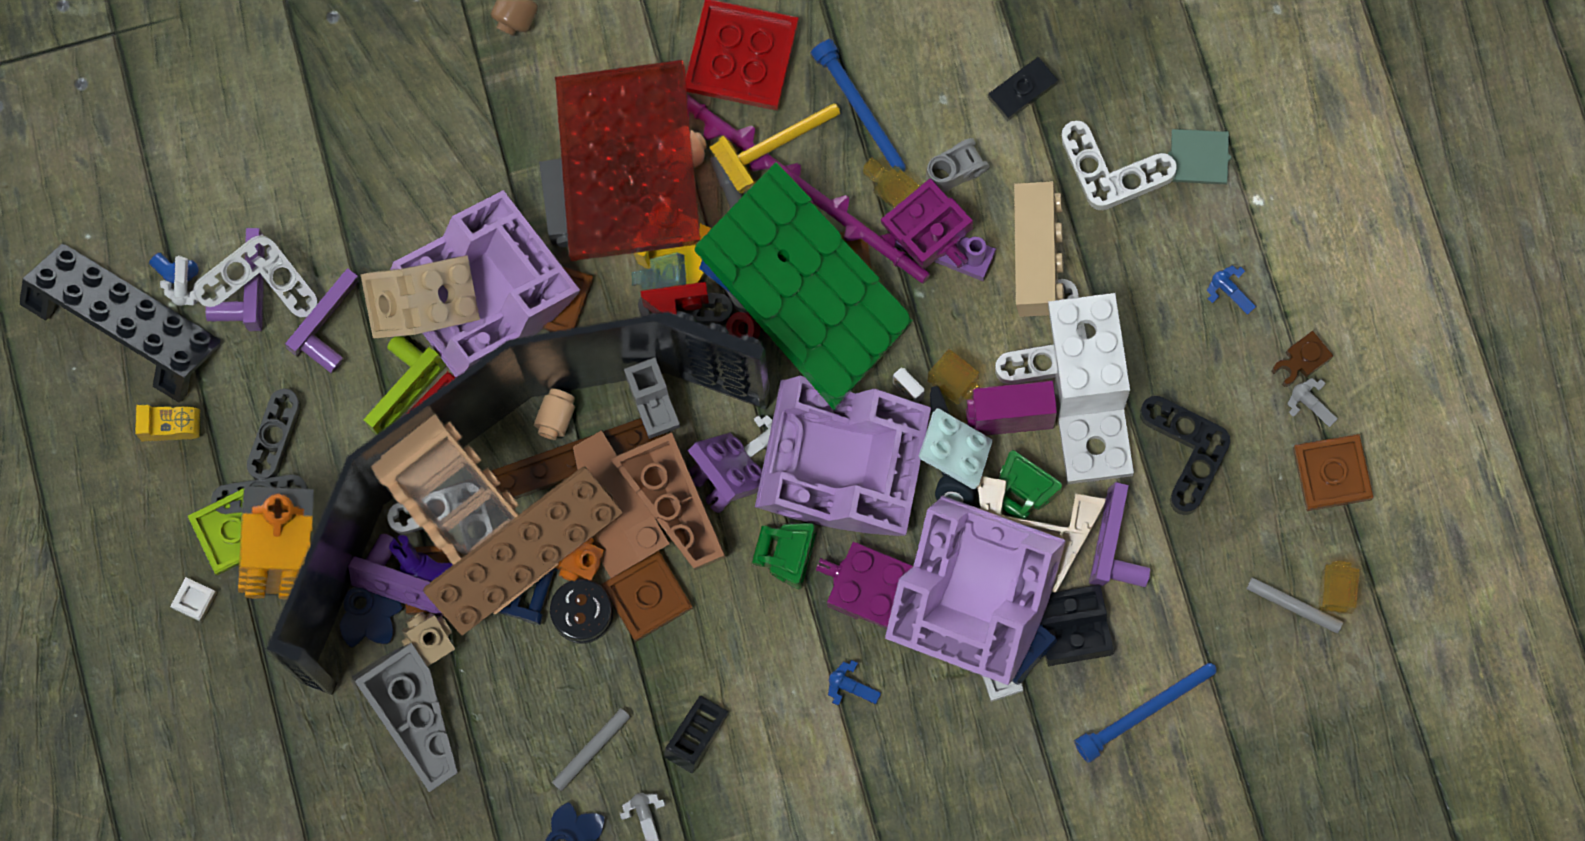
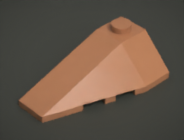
M602 430L573 446L577 470L585 466L599 484L607 488L623 514L592 536L594 539L593 545L604 550L600 560L610 578L669 545L667 538L652 513L611 461V458L617 455Z

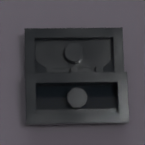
M1100 585L1050 594L1040 625L1050 632L1057 642L1045 654L1047 667L1112 656L1114 654L1107 623L1106 607Z

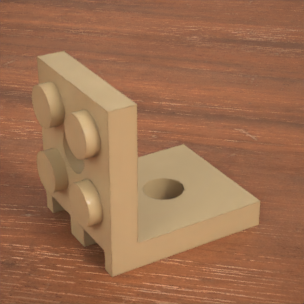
M468 255L408 268L361 274L373 338L416 335L480 320ZM442 285L448 291V298L445 303L438 296L439 288Z

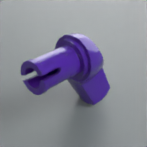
M398 536V539L403 544L402 547L395 538L390 542L389 550L401 563L400 572L432 582L453 566L452 563H437L426 554L417 552L407 536Z

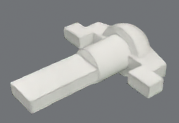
M181 256L175 257L174 289H171V282L165 280L161 281L160 287L164 289V295L170 298L174 304L178 306L195 305L198 300L194 295V291L187 292L188 259Z
M757 416L753 419L759 428L765 424L768 430L744 447V451L750 458L768 445L773 421L768 416L763 419Z

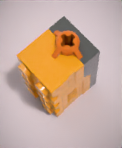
M244 486L241 512L238 593H245L246 598L253 599L265 598V594H278L279 599L287 600L311 544L314 489Z

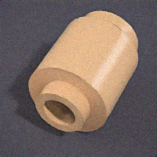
M550 389L549 394L543 398L534 422V426L539 429L538 434L550 440H556L557 436H565L575 409L573 405L575 397L561 390Z

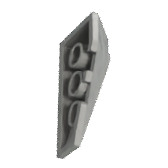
M412 643L380 657L352 676L429 792L457 774L431 672Z

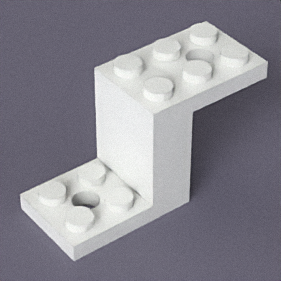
M1115 293L1049 301L1048 310L1057 363L1054 393L1067 484L1133 476L1134 471L1124 413L1130 386ZM1083 323L1091 324L1095 328L1096 334L1090 339H1083L1078 335L1077 327ZM1091 439H1099L1104 443L1105 451L1100 455H1093L1086 448L1087 442Z

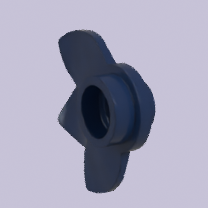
M354 587L350 589L344 597L343 604L346 613L340 621V631L345 642L353 648L366 636L375 643L389 644L393 637V625L390 617L402 611L403 608L400 602L369 592L363 588ZM359 598H365L367 601L366 606L362 609L355 607V603Z
M568 802L559 807L552 815V832L548 834L545 841H597L603 831L604 816L595 813L577 816L575 809Z

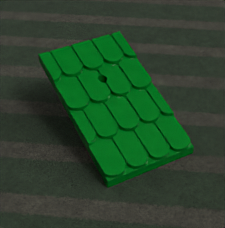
M777 162L764 173L695 246L694 251L702 259L699 269L740 302L833 410L841 404L909 328L913 321L909 317L907 310L879 282L880 278L841 238L839 231L811 203V198Z

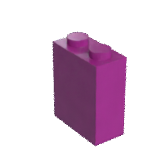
M1053 381L973 389L972 399L967 400L966 408L967 425L974 427L975 430L986 436L1053 429L1057 415Z

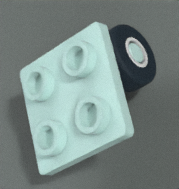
M939 408L932 414L919 458L942 471L943 477L938 481L935 490L937 501L943 495L972 506L976 495V487L980 483L992 439Z

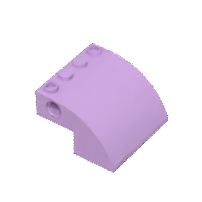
M504 190L452 216L443 237L394 261L390 269L408 268L468 255L480 320L422 333L455 377L462 374L507 340L536 335L543 329L545 324L558 316L580 291ZM442 285L439 288L438 296L445 303L448 298V291Z
M804 376L781 380L755 507L796 520L836 529L879 535H906L921 461L919 453L926 435L931 407L872 389L860 393L850 392L841 404L833 410Z
M942 495L938 501L927 509L914 566L899 578L885 639L1009 685L1019 670L1042 620L1055 582L1065 540Z

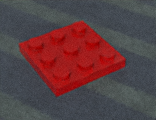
M704 0L683 86L684 92L778 111L799 17L715 0Z

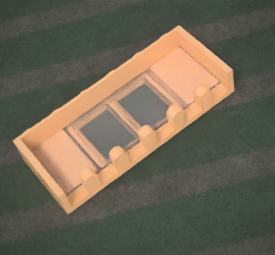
M434 414L383 454L381 459L373 464L371 468L383 486L386 485L399 504L405 506L418 526L424 528L438 549H442L454 565L516 518L519 514L515 509L519 504L508 490L501 493L496 486L500 484V481L488 467L482 471L477 465L482 460L469 444L463 448L458 442L462 436L449 421L444 425L437 415ZM558 563L554 565L552 568H550L548 571H546L544 574H542L531 584H529L527 587H525L523 590H521L518 594H516L506 603H504L502 606H500L497 610L494 611V614H497L500 610H502L505 606L511 603L514 599H516L534 583L540 580L543 576H545L548 572L555 568L558 565Z

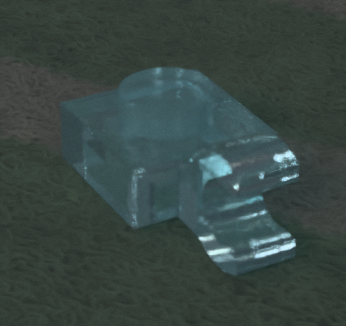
M676 252L650 259V269L631 273L632 286L642 285L643 290L686 285L685 255Z

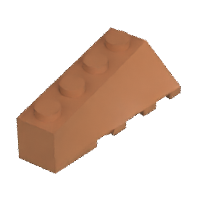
M672 432L611 458V461L695 570L726 558Z

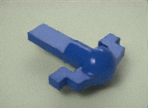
M1232 265L1224 270L1217 271L1213 275L1207 289L1211 295L1208 298L1211 303L1219 297L1215 291L1220 287L1247 315L1256 307L1229 279L1233 274L1239 278L1245 272L1242 267L1237 270Z
M851 660L850 664L842 662L829 676L828 696L834 698L832 703L837 706L843 697L837 694L839 688L873 704L877 703L881 693L845 676L847 670L854 672L857 662Z

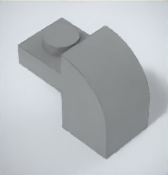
M652 358L625 368L624 372L630 392L649 439L680 428L656 359Z

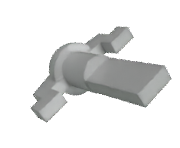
M1311 378L1294 387L1287 403L1292 408L1289 413L1293 417L1300 411L1296 404L1301 401L1328 427L1338 419L1310 392L1313 387L1320 390L1326 384L1322 379L1316 382Z
M637 793L631 800L622 805L624 812L620 813L621 819L624 820L632 817L630 810L636 808L646 841H660L649 804L654 802L657 809L666 806L665 799L659 800L658 794Z

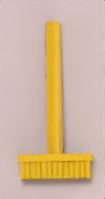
M833 103L740 154L736 152L729 139L725 136L719 138L720 141L712 145L710 149L715 157H717L726 174H728L737 191L742 194L756 183L745 165L838 116L840 110Z

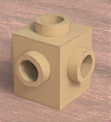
M420 612L406 621L408 627L401 630L406 637L401 641L403 646L412 643L427 667L455 650L448 638V635L452 632L442 616L436 618L431 613L425 615L423 612ZM429 632L430 637L424 642L423 636Z

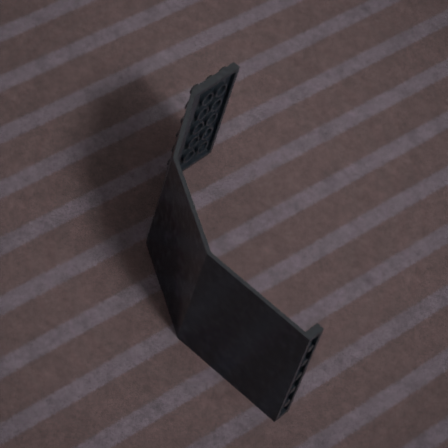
M664 312L507 340L348 455L268 642L266 651L301 684L330 695L333 694L337 682L317 662L351 584L348 566L354 556L362 558L383 506L394 498L386 485L383 486L371 466L380 460L383 454L434 414L437 415L444 425L449 421L462 436L458 442L464 447L532 397L548 395L550 389L565 392L627 381L624 372L625 368L652 358L656 359L661 374L675 376L766 410L771 395L765 347L760 346L761 342L747 335H742L741 338L728 334L729 330L720 325L710 323L708 327L697 323L695 317L684 312H678L677 315Z

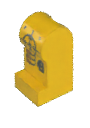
M136 405L135 434L141 441L182 440L199 437L200 409L194 407L172 408Z

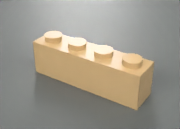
M1053 181L1014 184L1016 307L1019 317L1049 315V301L1064 300L1063 283H1058V273L1064 272L1063 253H1058L1057 243L1063 242L1062 223H1057V213L1063 212L1062 193H1056Z

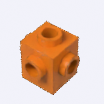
M593 538L588 539L558 562V565L555 567L560 570L558 576L574 582L579 578L592 581L594 574L600 567V559L604 550L592 545L594 542Z

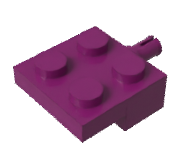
M931 178L881 218V224L923 269L927 268L937 258L945 255L958 268L963 266L962 263L965 264L968 261V258L958 249L957 244L961 238L973 229V220L952 197L949 199Z
M852 542L846 558L839 566L821 558L816 571L834 578L833 589L828 598L827 607L857 620L861 618L887 629L899 578L913 566Z

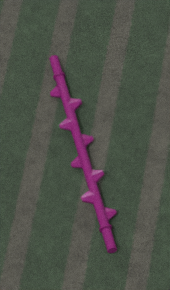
M676 88L671 94V98L691 112L695 119H700L705 123L703 138L706 140L722 135L727 137L731 143L743 152L756 145L753 143L755 128L753 126L735 130L708 110L705 104H700L680 88ZM768 153L750 162L749 168L752 171L769 169L777 162L811 198L813 205L818 206L846 227L844 235L846 241L864 240L891 260L895 267L899 266L922 284L930 277L928 271L907 257L904 251L900 252L894 247L896 239L891 233L879 236L847 212L850 200L848 196L844 195L830 200L800 178V164L794 163L784 166Z

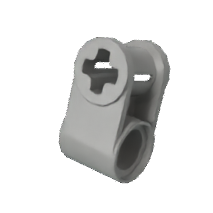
M969 138L933 157L928 163L925 181L931 178L942 192H947L966 181L982 175L990 166L987 161L981 159L975 148V140ZM942 169L945 170L949 174V176L944 179H939L934 176L933 172L935 170Z

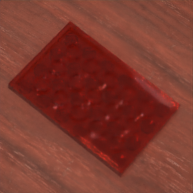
M683 60L555 77L568 247L571 261L696 245L701 240Z

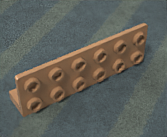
M583 466L426 585L423 591L461 635H464L623 514L607 488L605 486L602 487L590 471Z

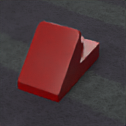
M706 282L640 291L643 306L653 314L669 312L677 315V308L683 307L684 310H696L702 308V304L709 303Z

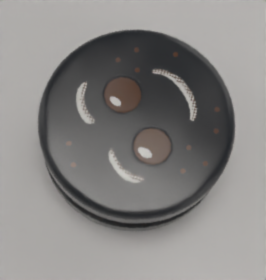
M577 579L575 582L571 580L563 584L553 595L550 603V617L556 630L563 638L573 643L587 644L600 639L609 630L613 620V606L607 592L598 583L587 579Z

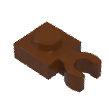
M1311 331L1287 349L1286 354L1290 360L1278 361L1271 372L1275 374L1280 369L1287 370L1290 377L1286 378L1282 385L1288 387L1293 384L1298 372L1301 371L1305 378L1309 377L1333 358V354L1318 336Z

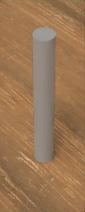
M1253 577L1246 588L1337 634L1342 627L1343 621Z
M620 708L559 773L552 783L562 791L626 723L630 716Z

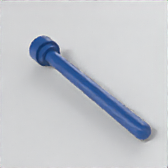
M832 39L821 42L810 52L817 64H821L823 68L827 67L894 172L902 174L906 170L905 163L839 63L838 59L840 57L837 54L839 49Z
M1212 663L1205 664L1099 733H1091L1089 735L1085 733L1074 740L1078 752L1087 763L1095 760L1100 756V752L1104 750L1103 746L1215 675L1217 671L1216 666Z

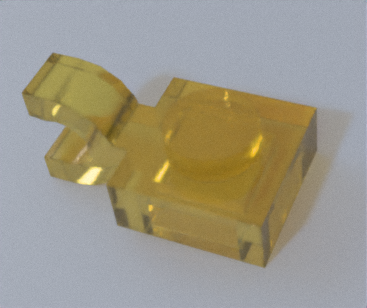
M871 157L863 166L864 170L862 173L878 183L873 192L892 208H895L920 187L896 165L888 172Z

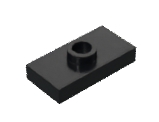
M1037 57L988 93L987 98L1008 122L1058 84V79L1043 61Z

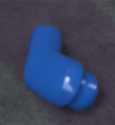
M157 253L150 259L149 264L166 281L174 284L175 263H171L162 253ZM188 260L187 282L191 281L199 271L197 264L192 260Z

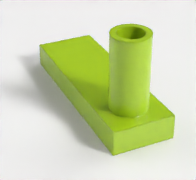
M395 336L388 343L387 349L410 368L363 419L376 435L397 421L446 367L439 354L430 347L423 353L403 336Z

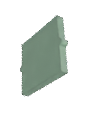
M1172 129L1171 151L1168 153L1176 162V174L1172 182L1227 185L1228 162L1231 160V155L1228 154L1229 132Z

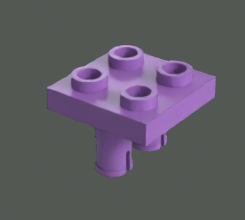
M731 432L696 442L688 450L697 462L692 468L688 469L691 477L695 475L693 478L695 486H703L709 478L716 487L706 497L707 504L715 501L710 507L713 511L720 513L731 501L758 493L762 469L750 459L744 451L740 440L734 437Z

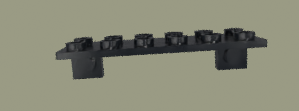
M61 244L22 280L19 305L46 321L54 314L56 303L154 363L156 369L152 387L178 403L187 396L191 374L220 347L221 340L65 244Z

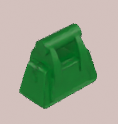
M1014 450L1009 452L1005 465H1002L999 478L1007 480L1002 510L1015 518L1027 519L1033 509H1042L1062 492V483ZM1012 492L1025 501L1024 506L1021 507L1008 498L1007 495Z
M811 523L784 524L781 529L761 526L752 564L769 568L770 574L779 581L787 583L796 589H801L817 535L815 526ZM772 539L777 541L773 557L767 556Z

